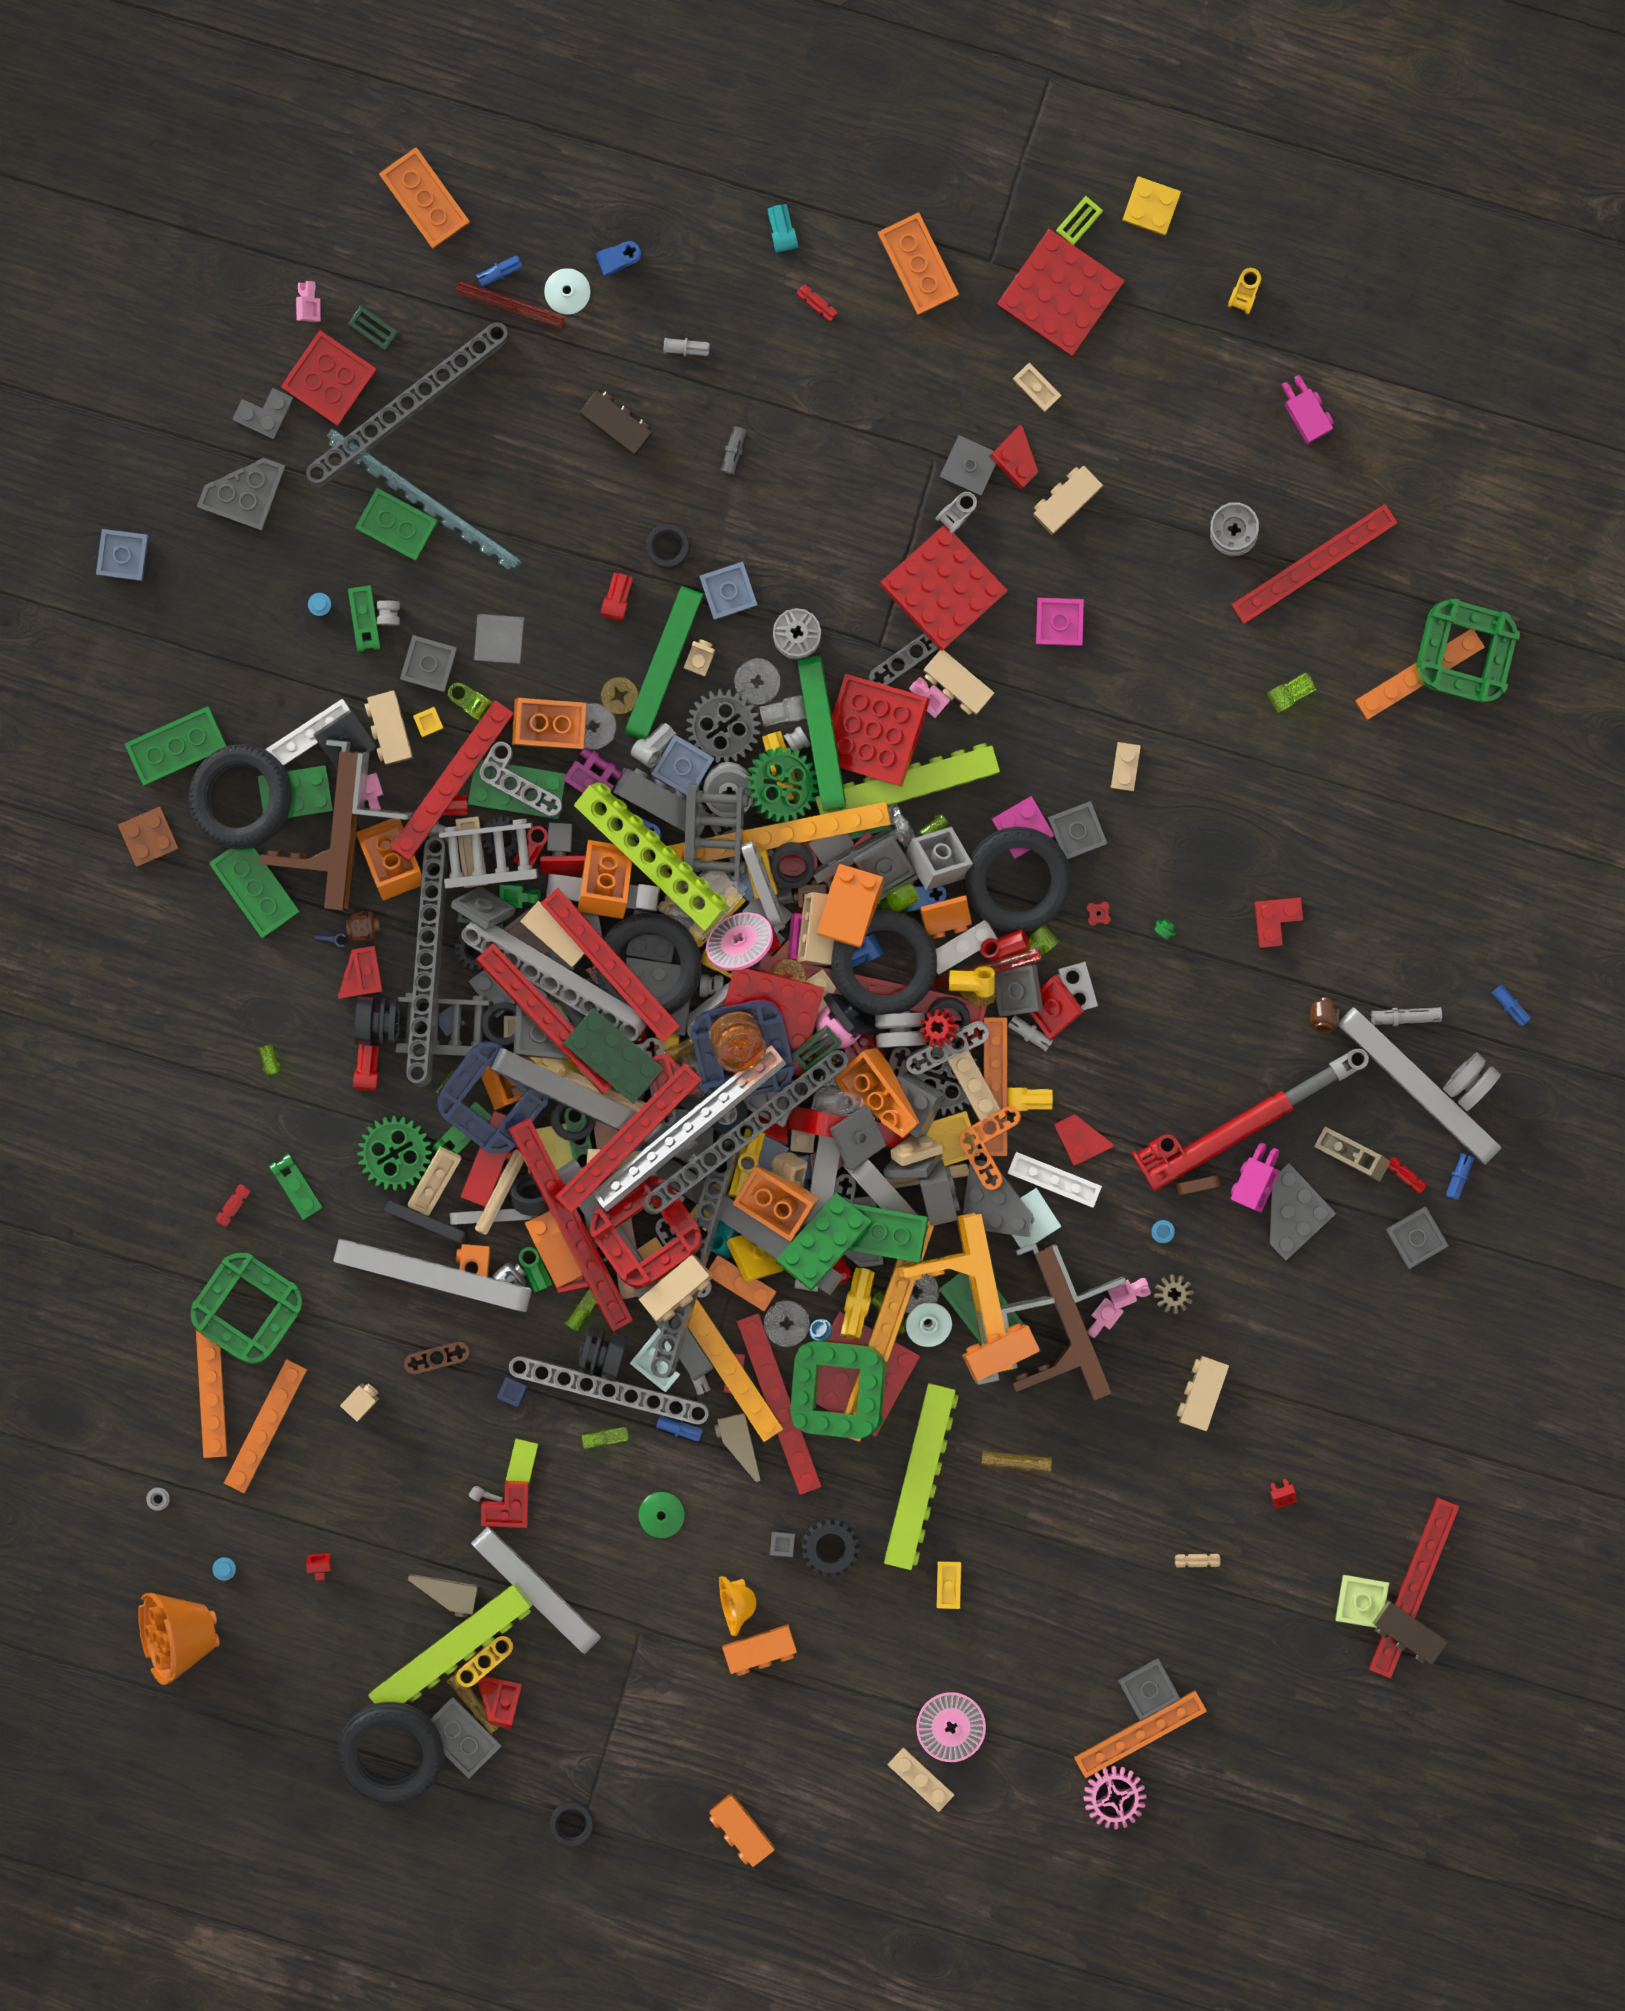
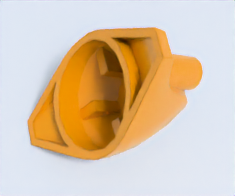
M721 1576L719 1577L722 1608L732 1636H736L742 1624L754 1613L756 1597L751 1589L745 1587L743 1579L730 1582L726 1577Z

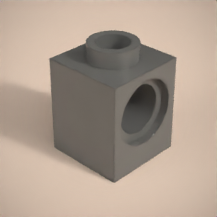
M549 823L547 850L552 852V856H566V853H571L572 824Z

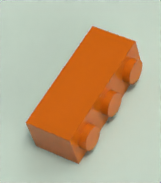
M717 1255L708 1270L713 1276V1280L763 1311L766 1310L777 1292L758 1279L745 1283L738 1266Z
M1020 1323L1008 1328V1333L1002 1336L1000 1333H997L987 1338L988 1343L981 1346L977 1343L966 1349L967 1353L962 1356L975 1381L978 1382L1040 1351L1028 1325L1021 1326Z
M789 1624L725 1644L722 1647L730 1673H736L737 1676L749 1673V1668L757 1665L759 1669L772 1665L771 1661L779 1658L781 1662L794 1658L793 1654L797 1653Z
M732 1793L710 1810L712 1815L709 1818L717 1829L721 1827L726 1833L724 1835L725 1840L731 1847L735 1845L739 1849L740 1853L738 1856L745 1865L750 1863L754 1867L775 1850L774 1845Z

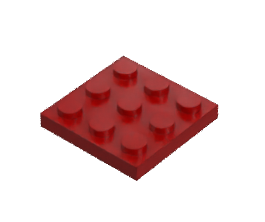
M319 330L281 388L339 426L377 369Z

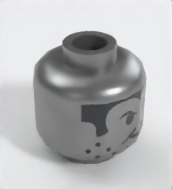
M506 1263L492 1276L493 1279L520 1286H525L526 1284L523 1278L526 1273L518 1264L513 1266L510 1263Z

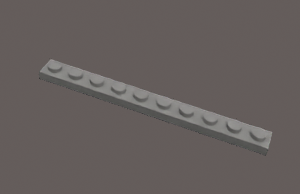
M772 1045L769 1046L601 1184L592 1194L606 1211L611 1209L785 1066L786 1062Z

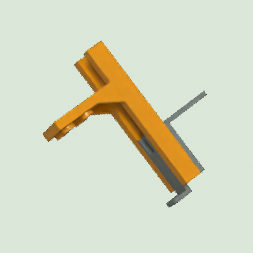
M969 1213L957 1216L963 1253L896 1267L898 1276L908 1281L922 1279L921 1274L926 1273L931 1276L945 1274V1269H952L968 1275L982 1345L988 1343L987 1338L997 1333H1000L1002 1336L1009 1332L1006 1313L1055 1303L1053 1297L1044 1296L1000 1306L981 1214ZM1015 1363L998 1372L1017 1368V1364ZM998 1372L975 1382L976 1384H984L998 1381Z

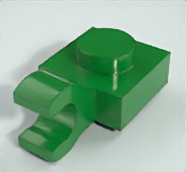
M501 882L500 898L514 908H522L524 902L537 903L538 899H541V890H524V883Z

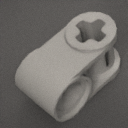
M971 492L961 493L935 519L937 521L940 520L949 529V533L953 534L976 509V497ZM970 497L973 500V506L969 509L962 508L960 505L961 499Z

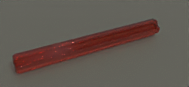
M459 280L456 284L455 291L459 294L562 328L564 324V315Z
M1036 948L958 971H975L979 967L986 966L992 968L995 974L1039 962L1042 956L1040 950ZM950 973L935 977L932 985L933 989L940 990L949 987Z

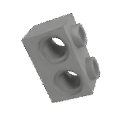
M1086 962L1058 969V976L1071 994L1081 993L1084 995L1085 1003L1081 1006L1083 1010L1098 1006ZM1069 971H1075L1079 975V980L1076 984L1067 982L1066 975Z

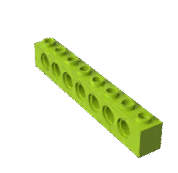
M600 782L589 785L574 806L704 931L713 928L730 908L725 903L726 900L720 894L715 893L709 887L706 880L698 877L688 863L682 862L671 847L666 846L660 841L659 835L649 830L639 816L633 815L622 800L613 796L608 786ZM602 803L606 805V812L602 809ZM618 819H621L623 822V828L619 826ZM635 834L639 837V844L634 839ZM651 850L655 852V859L651 856ZM667 865L671 867L672 875L668 873ZM684 881L688 884V891L683 886ZM700 897L704 899L705 907L701 905Z

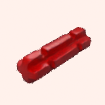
M803 285L798 290L797 296L802 300H807L806 303L819 314L822 313V317L827 321H832L838 313L837 310L832 306L828 307V303L815 292L812 293V290L807 285Z
M1392 1157L1389 1160L1391 1162L1388 1169L1392 1172L1395 1171V1174L1407 1185H1411L1413 1190L1421 1193L1426 1188V1183L1421 1179H1417L1418 1176L1405 1165H1401L1398 1159Z
M238 1185L235 1190L236 1194H232L222 1208L224 1211L220 1212L216 1217V1221L220 1225L226 1227L231 1221L230 1217H234L243 1204V1198L246 1199L250 1194V1190L246 1186Z

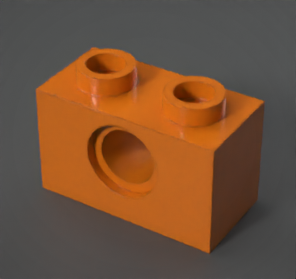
M462 1244L461 1249L457 1248L456 1262H460V1270L466 1271L467 1263L472 1261L478 1265V1272L476 1274L488 1277L491 1246Z

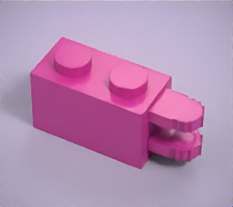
M1297 375L1294 377L1295 383L1302 393L1295 396L1291 386L1287 382L1283 383L1282 387L1289 398V401L1285 403V407L1308 445L1329 433L1333 429L1332 424L1334 422L1328 412L1324 413L1320 406L1322 401L1318 393H1313L1311 389H1308L1302 378Z
M1260 1143L1253 1157H1249L1248 1161L1244 1162L1240 1171L1241 1177L1231 1190V1200L1260 1213L1280 1172L1274 1168L1279 1155L1278 1149L1274 1148L1270 1151L1265 1164L1261 1162L1267 1148L1264 1143Z

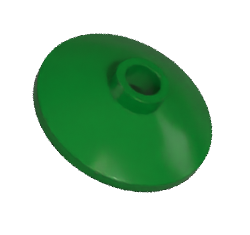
M656 1492L649 1495L642 1502L639 1509V1522L646 1533L656 1538H667L677 1533L682 1527L685 1518L684 1508L680 1500L667 1492ZM660 1511L666 1514V1518L663 1520L657 1518V1513Z

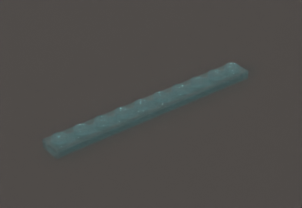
M333 429L327 434V438L331 440L329 445L332 447L345 438ZM350 443L347 449L355 452L359 447ZM365 453L355 461L358 465L362 462L368 466L367 471L376 478L381 475L387 479L385 484L393 490L397 491L399 488L406 493L404 497L413 504H416L418 501L424 505L423 510L432 517H435L436 514L444 519L441 523L452 531L454 528L462 532L460 536L472 544L475 541L480 544L481 547L479 549L486 555L491 557L494 554L500 558L498 563L509 570L513 567L517 570L521 564V561L368 453Z

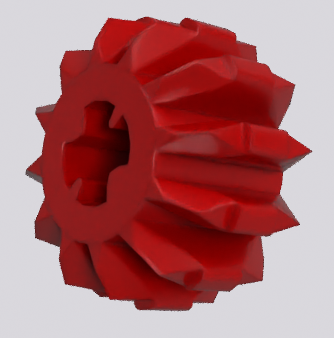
M936 1009L935 1016L928 1012L927 1017L929 1020H921V1023L926 1026L920 1029V1033L925 1034L922 1040L929 1042V1046L932 1048L938 1045L940 1049H943L944 1042L951 1046L952 1041L950 1038H958V1035L953 1032L959 1029V1025L954 1024L957 1020L956 1017L950 1016V1012L947 1010L941 1013L939 1009ZM938 1025L942 1026L941 1029H943V1031L941 1033L937 1032L938 1029H936V1027Z

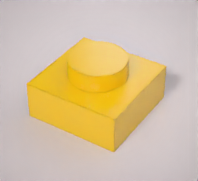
M435 707L413 716L422 737L444 729Z

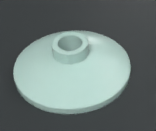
M574 269L556 271L549 277L545 285L544 292L548 305L560 314L570 315L581 311L587 305L590 298V286L583 274ZM564 287H570L571 292L569 294H564Z
M932 1302L916 1306L909 1313L906 1320L908 1336L914 1343L924 1347H932L942 1343L948 1337L952 1328V1320L948 1311L943 1306ZM926 1319L932 1320L928 1325H925L924 1321Z

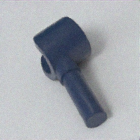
M342 933L335 936L315 934L314 940L328 941L334 943L337 947H343L345 945H339L336 939L338 936H347Z

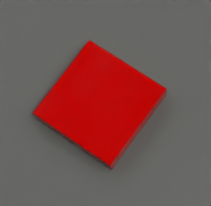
M1058 975L1053 976L1040 988L1043 1010L1029 1012L1049 1040L1054 1039L1084 1012Z

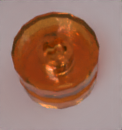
M743 1012L728 1013L720 1017L710 1029V1043L719 1064L724 1069L732 1072L747 1071L763 1060L766 1053V1042L757 1021L750 1014Z

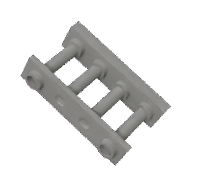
M527 819L513 820V825L460 831H458V826L444 828V832L439 833V838H448L451 864L450 878L444 879L445 888L539 878L538 868L532 869V865H529L525 828H532L533 823H527ZM516 829L520 866H518V871H509V867H506L502 831ZM493 832L497 861L495 873L486 874V870L483 869L479 833ZM470 834L474 871H472V876H463V872L460 870L457 836Z

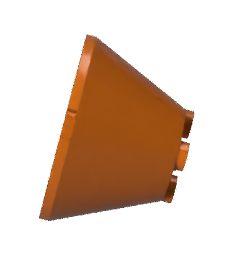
M146 1593L141 1597L144 1600V1604L139 1605L138 1611L141 1642L145 1657L151 1658L154 1668H151V1672L160 1684L172 1683L211 1652L214 1647L219 1646V1637L215 1633L214 1624L217 1623L214 1611H209L205 1605L155 1593Z

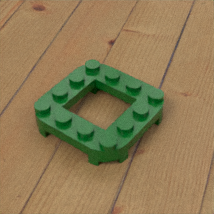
M1449 599L1435 604L1428 614L1416 663L1418 681L1431 690L1474 702L1484 703L1497 699L1508 687V684H1506L1516 640H1519L1520 632L1517 631L1516 624L1510 617L1511 615L1506 612H1497L1461 602L1460 599ZM1451 624L1492 635L1482 678L1441 666Z
M235 1253L223 1259L198 1298L193 1302L191 1321L194 1328L201 1335L238 1360L247 1364H259L272 1354L299 1315L302 1298L298 1287L293 1282H289L255 1259L253 1255ZM240 1277L278 1302L253 1339H250L215 1315Z
M813 1341L802 1345L794 1361L790 1410L793 1425L803 1432L818 1435L859 1439L874 1434L883 1424L884 1417L881 1416L885 1371H888V1364L885 1362L882 1354L875 1347L869 1345ZM819 1365L860 1369L857 1415L815 1409Z

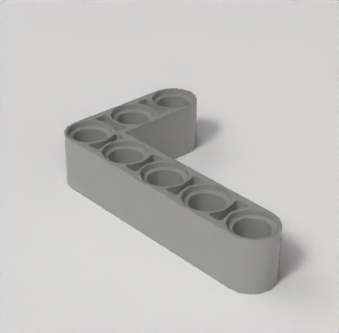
M549 874L546 897L559 888L570 901L579 902L582 878ZM638 884V886L629 885L626 908L657 912L660 888Z

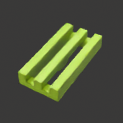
M1085 196L1058 227L1056 233L1060 234L1063 239L1072 245H1075L1101 215L1103 210ZM1087 203L1089 207L1085 210V212L1079 217V219L1073 224V226L1067 231V233L1063 231L1064 228L1070 223V221ZM1094 209L1096 211L1095 214L1089 219V221L1082 227V229L1076 234L1074 238L1070 237V235L1076 230V228Z

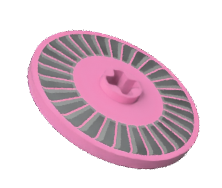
M747 912L732 915L721 921L710 933L706 943L707 955L716 967L723 970L733 971V969L742 970L760 961L769 951L773 941V930L769 922L759 914Z
M947 1692L936 1695L926 1702L918 1715L916 1729L920 1744L929 1755L941 1761L957 1762L970 1757L979 1749L985 1736L986 1724L984 1715L976 1702L966 1695ZM948 1721L958 1725L955 1727L956 1732L945 1731Z

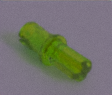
M590 1289L581 1302L575 1305L577 1308L565 1323L575 1331H578L586 1317L592 1314L590 1311L596 1304Z
M626 1427L607 1431L602 1429V1432L582 1435L584 1449L602 1445L607 1447V1444L628 1440Z

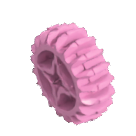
M1112 1766V1773L1108 1774L1105 1767L1102 1769L1104 1776L1101 1777L1096 1772L1094 1775L1098 1780L1096 1782L1091 1778L1088 1780L1093 1787H1085L1084 1789L1087 1793H1091V1795L1084 1796V1801H1091L1085 1808L1086 1810L1094 1809L1090 1813L1091 1818L1099 1815L1096 1821L1097 1824H1101L1103 1820H1106L1105 1828H1109L1110 1823L1113 1822L1114 1829H1118V1822L1122 1821V1825L1125 1828L1127 1827L1126 1819L1129 1818L1134 1823L1135 1819L1132 1815H1142L1137 1807L1145 1808V1803L1139 1801V1799H1146V1794L1139 1793L1145 1787L1144 1785L1136 1786L1140 1781L1139 1777L1131 1780L1134 1774L1133 1771L1130 1770L1127 1775H1124V1767H1121L1119 1773H1116V1767ZM1112 1779L1123 1780L1131 1788L1117 1789ZM1106 1782L1108 1789L1106 1795L1096 1800L1099 1787ZM1110 1787L1113 1788L1117 1795H1121V1798H1118L1119 1808H1117L1113 1800H1109V1797H1112ZM1134 1794L1131 1807L1124 1813L1123 1801ZM1113 1806L1117 1815L1105 1814L1098 1807Z

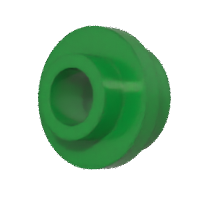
M1166 919L1163 921L1157 920L1154 930L1167 940L1171 936L1174 937L1176 935L1174 931L1175 926Z

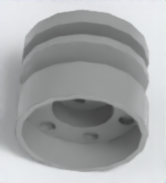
M1228 503L1221 506L1214 513L1211 520L1210 538L1214 547L1219 552L1228 556L1243 555L1254 547L1259 532V521L1255 512L1249 506L1242 503ZM1237 527V531L1240 533H1236V536H1231V531L1228 530Z
M795 608L785 611L774 624L773 639L775 647L782 655L789 659L798 660L809 657L815 653L820 645L821 629L818 620L812 613L804 609ZM797 627L801 628L803 636H798L797 639H794L791 630L795 631Z

